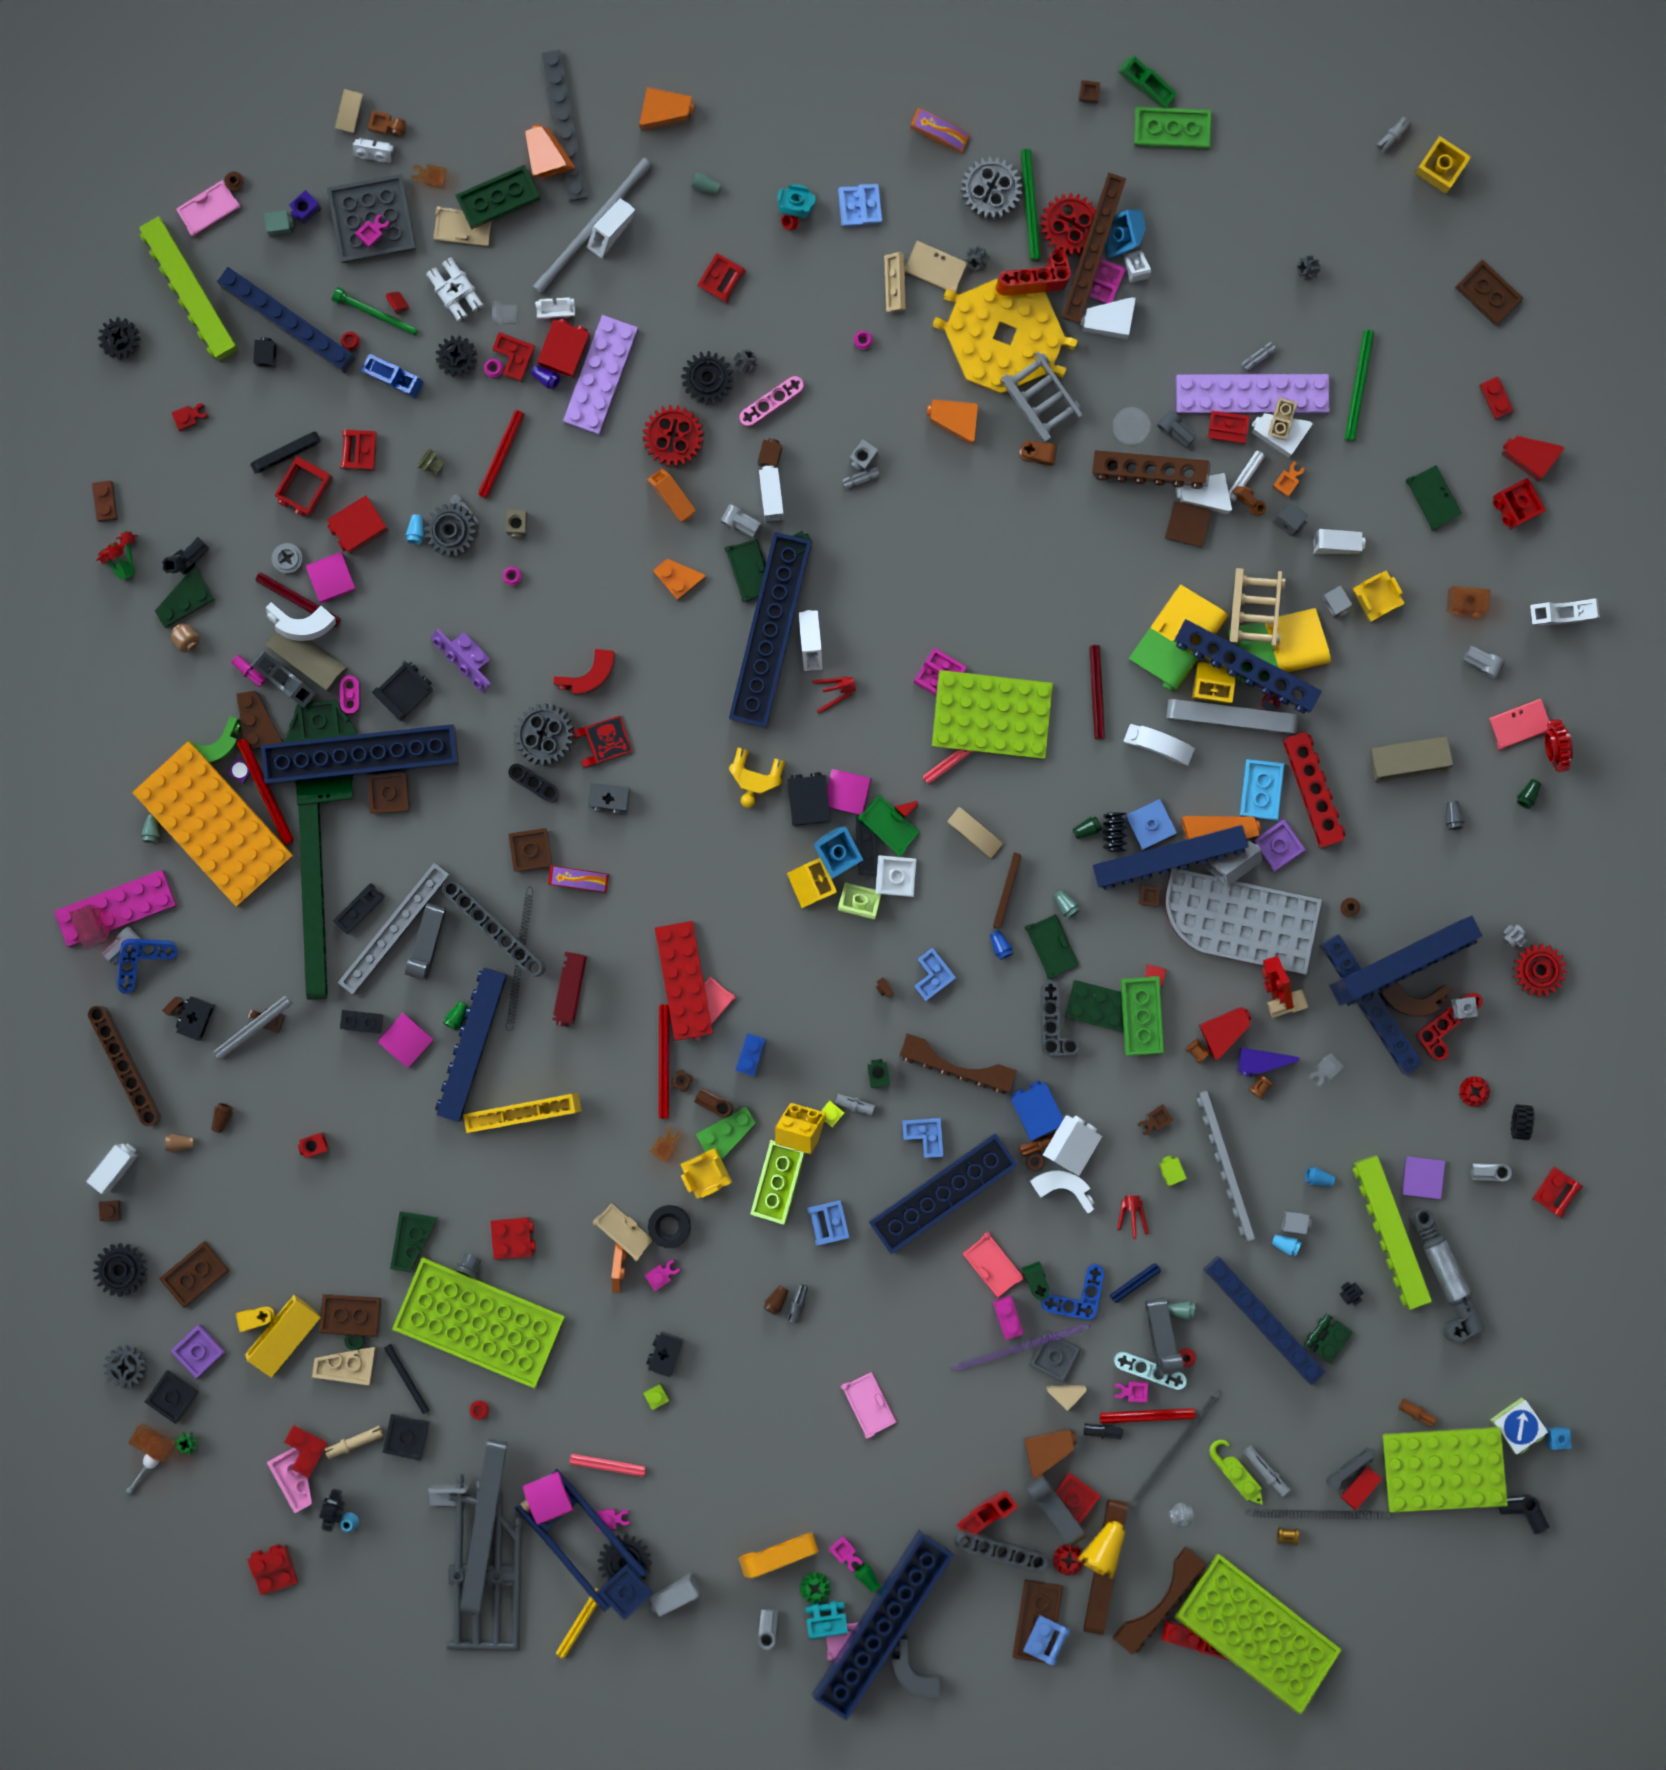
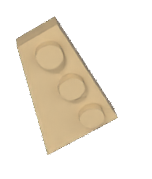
M376 1346L316 1357L312 1377L371 1385Z

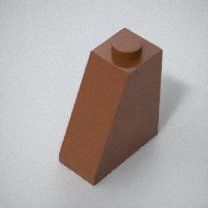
M1069 1428L1024 1438L1033 1479L1043 1474L1075 1450L1074 1444H1077L1074 1432L1071 1433Z

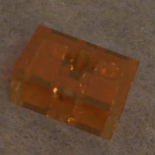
M1450 587L1448 589L1447 611L1452 612V615L1462 616L1464 613H1471L1472 617H1483V614L1489 612L1490 589ZM1468 598H1469V602H1472V604L1469 605V606H1468V603L1465 602V600L1468 599Z
M142 1423L136 1428L129 1444L163 1462L170 1455L176 1442Z

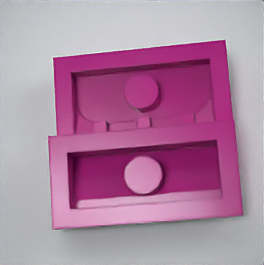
M1100 259L1089 296L1105 303H1111L1126 268Z
M342 552L306 565L320 604L356 590Z
M934 647L913 683L936 696L939 670L964 673L967 667Z
M832 769L827 787L829 808L860 815L865 810L872 778Z
M402 1012L377 1042L404 1066L409 1068L434 1039Z
M559 1472L522 1486L537 1525L574 1511Z

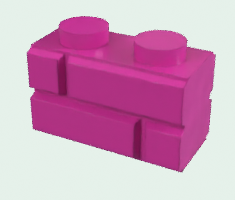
M1009 1295L992 1301L1005 1340L1024 1334L1012 1296Z

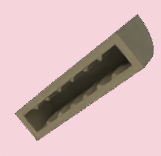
M275 631L265 644L328 692L331 691L347 669L346 666L311 640H291Z
M1447 736L1371 748V766L1375 782L1449 771L1453 766Z

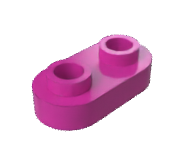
M351 675L343 677L340 681V707L347 714H354L360 709V683L357 678ZM350 682L354 684L352 689L347 688ZM350 701L354 702V706L352 708H348V703Z

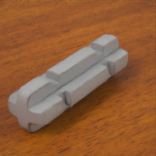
M1272 342L1266 344L1264 348L1250 356V359L1247 358L1243 361V368L1249 371L1254 365L1259 364L1268 357V354L1271 355L1275 352V345Z
M873 467L869 471L852 475V478L847 477L843 479L845 489L870 481L871 478L872 480L878 478V469Z
M458 494L450 498V502L456 507L458 505L462 506V511L465 509L469 510L467 516L473 515ZM475 516L470 521L477 523V525L479 524V521Z

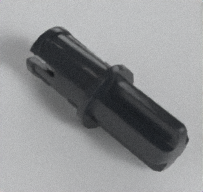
M1085 1423L1084 1435L1101 1437V1439L1104 1437L1122 1439L1123 1429L1105 1426V1424Z

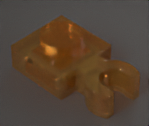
M427 164L425 170L419 165H413L414 170L420 171L419 175L411 176L414 181L424 179L425 185L444 188L446 167Z
M671 1126L666 1130V1137L659 1136L650 1150L651 1154L664 1162L668 1160L676 1147L672 1144L673 1140H677L681 1134L678 1132L676 1136H671Z

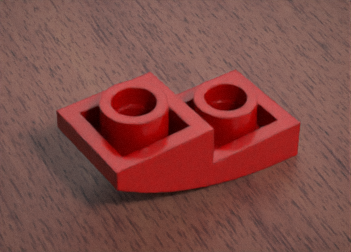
M1366 1466L1340 1498L1356 1510L1375 1489L1382 1478Z

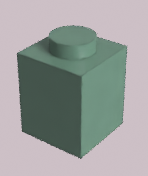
M287 210L264 213L266 232L270 237L292 234L291 227H294V219Z

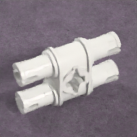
M451 257L448 258V262L445 260L442 263L451 276L448 281H444L437 268L432 269L433 274L431 271H428L426 275L435 286V293L443 301L444 307L450 309L457 322L462 321L461 316L463 319L468 316L459 303L461 299L465 298L473 312L478 311L477 306L481 309L484 304L476 295L475 287L471 285L465 276L466 273L460 271ZM452 287L458 288V292L452 291Z

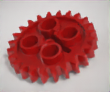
M1063 193L1061 200L1056 196L1054 198L1055 204L1049 201V208L1045 207L1043 210L1046 214L1040 217L1045 221L1039 224V226L1045 227L1040 232L1047 235L1044 241H1051L1048 247L1055 245V249L1060 248L1064 252L1068 251L1069 256L1073 254L1074 250L1077 255L1080 254V249H1084L1097 209L1091 208L1092 201L1087 204L1086 196L1080 200V194L1073 198L1072 193L1068 195V198ZM1064 207L1069 208L1071 215H1065L1062 209ZM1085 217L1088 224L1082 225L1079 222V218ZM1070 221L1073 222V226L1071 228L1068 227ZM1060 224L1062 231H1055L1053 225ZM1070 234H1077L1079 240L1072 241L1070 239Z
M669 405V410L666 411L662 407L661 413L655 410L656 417L649 416L651 423L645 422L648 429H643V433L647 434V436L642 437V439L648 442L644 447L651 448L648 451V455L655 454L653 457L654 461L660 458V465L666 461L668 467H670L671 462H674L675 467H677L680 461L683 466H685L686 459L692 462L691 455L698 456L695 450H702L698 443H704V439L699 438L704 435V431H698L703 426L702 424H696L699 418H692L693 411L687 414L686 407L680 411L679 405L676 406L675 410ZM674 420H677L675 432L678 437L674 438L673 451L670 453L671 438L669 435L673 434ZM668 421L671 425L668 429H662L660 427L661 423ZM686 424L690 428L687 432H681L679 427ZM660 440L668 442L664 448H659L657 443ZM679 443H684L686 449L678 451L676 446Z

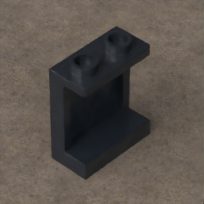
M404 661L403 665L379 688L376 687L372 691L376 698L399 721H402L433 691L430 687L432 682L425 675L421 677L417 673L419 669L412 662L408 664Z
M821 772L810 773V777H803L802 774L791 775V779L787 780L792 825L799 826L831 822L826 775H822Z

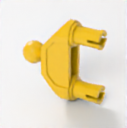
M737 748L734 762L729 765V771L740 788L747 791L740 799L741 805L745 808H751L755 804L754 793L761 795L782 785L781 775L786 762L781 760L779 767H777L779 759L774 758L770 775L766 776L746 770L744 765L749 751L744 749L741 757L742 748Z

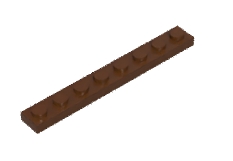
M1108 172L1061 317L1062 319L1080 324L1126 181L1124 177Z

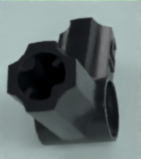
M197 536L183 550L177 551L173 556L166 557L162 561V569L166 573L174 574L181 572L185 575L195 566V562L209 550V547Z
M1530 1494L1507 1496L1508 1506H1498L1500 1514L1524 1513L1534 1534L1542 1533L1550 1528L1540 1508L1539 1501ZM1531 1499L1533 1505L1531 1508L1526 1509L1525 1503Z

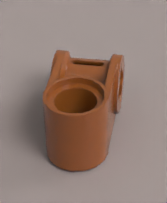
M1028 440L1022 444L1019 455L1024 461L1051 466L1055 463L1057 445ZM1027 447L1030 448L1031 454H1027Z

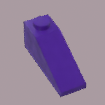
M1240 1048L1236 1071H1241L1243 1076L1252 1077L1253 1073L1259 1074L1297 1062L1299 1057Z

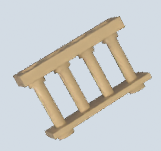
M1236 568L1230 643L1237 646V642H1241V640L1272 642V650H1276V645H1280L1281 633H1277L1281 589H1285V578H1282V571H1278V579L1247 577V575H1243L1244 569ZM1242 586L1277 587L1276 598L1246 596L1245 593H1242ZM1245 603L1275 605V615L1244 614V612H1240V606L1245 605ZM1239 623L1274 624L1273 635L1242 632V630H1239Z

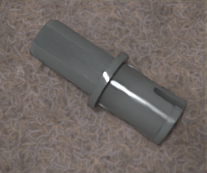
M798 1284L794 1298L790 1301L791 1306L786 1318L787 1320L798 1323L802 1308L805 1307L804 1300L808 1291L807 1285Z

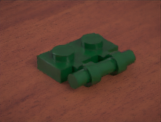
M1326 1313L1322 1319H1319L1314 1331L1308 1334V1339L1304 1345L1311 1348L1316 1343L1318 1347L1314 1352L1331 1364L1353 1332L1337 1320L1333 1326L1329 1325L1328 1323L1333 1317ZM1326 1329L1328 1333L1323 1340H1320L1318 1337Z

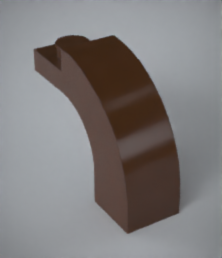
M1396 983L1380 991L1379 995L1393 1010L1405 1015L1418 1016L1430 1014L1440 1009L1436 1001L1441 1003L1447 999V994L1451 990L1447 985H1443L1423 999H1414L1404 992L1399 983Z

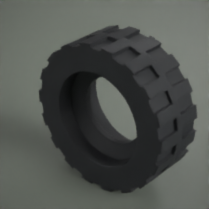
M672 1205L662 1206L655 1210L648 1221V1231L652 1241L664 1248H675L681 1245L689 1236L691 1229L688 1215L683 1209ZM666 1217L676 1219L679 1224L678 1232L673 1236H666L660 1231V1223Z

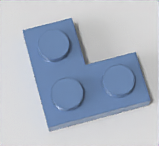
M933 947L917 959L929 974L914 986L925 1001L956 978Z
M941 1118L902 1120L903 1140L923 1139L924 1158L943 1157Z

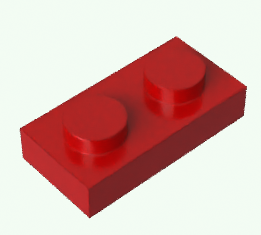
M1498 376L1479 385L1494 419L1514 411Z

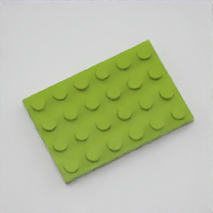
M939 670L931 747L1045 759L1053 683Z
M1500 1427L1383 1434L1389 1512L1508 1506Z

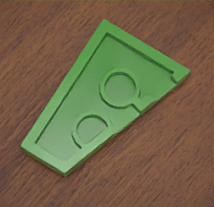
M746 1106L697 1133L696 1136L705 1152L716 1147L722 1160L752 1128L755 1121Z

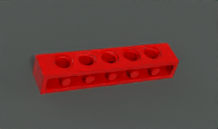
M1307 731L1283 739L1282 742L1319 848L1343 841V836L1346 835L1342 825H1339L1337 820L1339 818L1338 810L1336 807H1333L1331 802L1333 799L1330 789L1326 788L1324 783L1327 781L1323 770L1320 771L1318 765L1320 759L1317 752L1314 753L1312 746L1314 742L1312 736L1308 735ZM1299 748L1306 750V758L1299 757ZM1306 766L1313 769L1312 776H1307L1304 773ZM1312 784H1316L1319 787L1318 794L1311 792L1310 787ZM1319 802L1325 804L1326 810L1324 812L1317 810ZM1325 820H1328L1332 823V828L1330 831L1324 829L1323 823Z

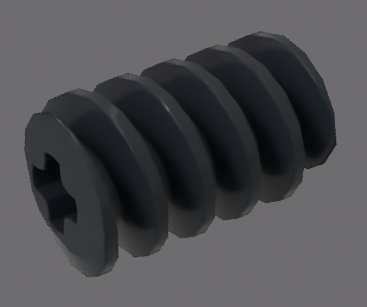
M1110 812L1103 815L1104 818L1108 819V821L1103 822V825L1108 827L1103 830V833L1108 835L1103 837V841L1108 842V844L1103 845V848L1109 852H1127L1126 849L1122 848V846L1127 845V842L1122 841V838L1127 837V834L1122 833L1123 830L1127 829L1126 826L1122 825V823L1127 822V819L1123 818L1122 815L1128 813Z

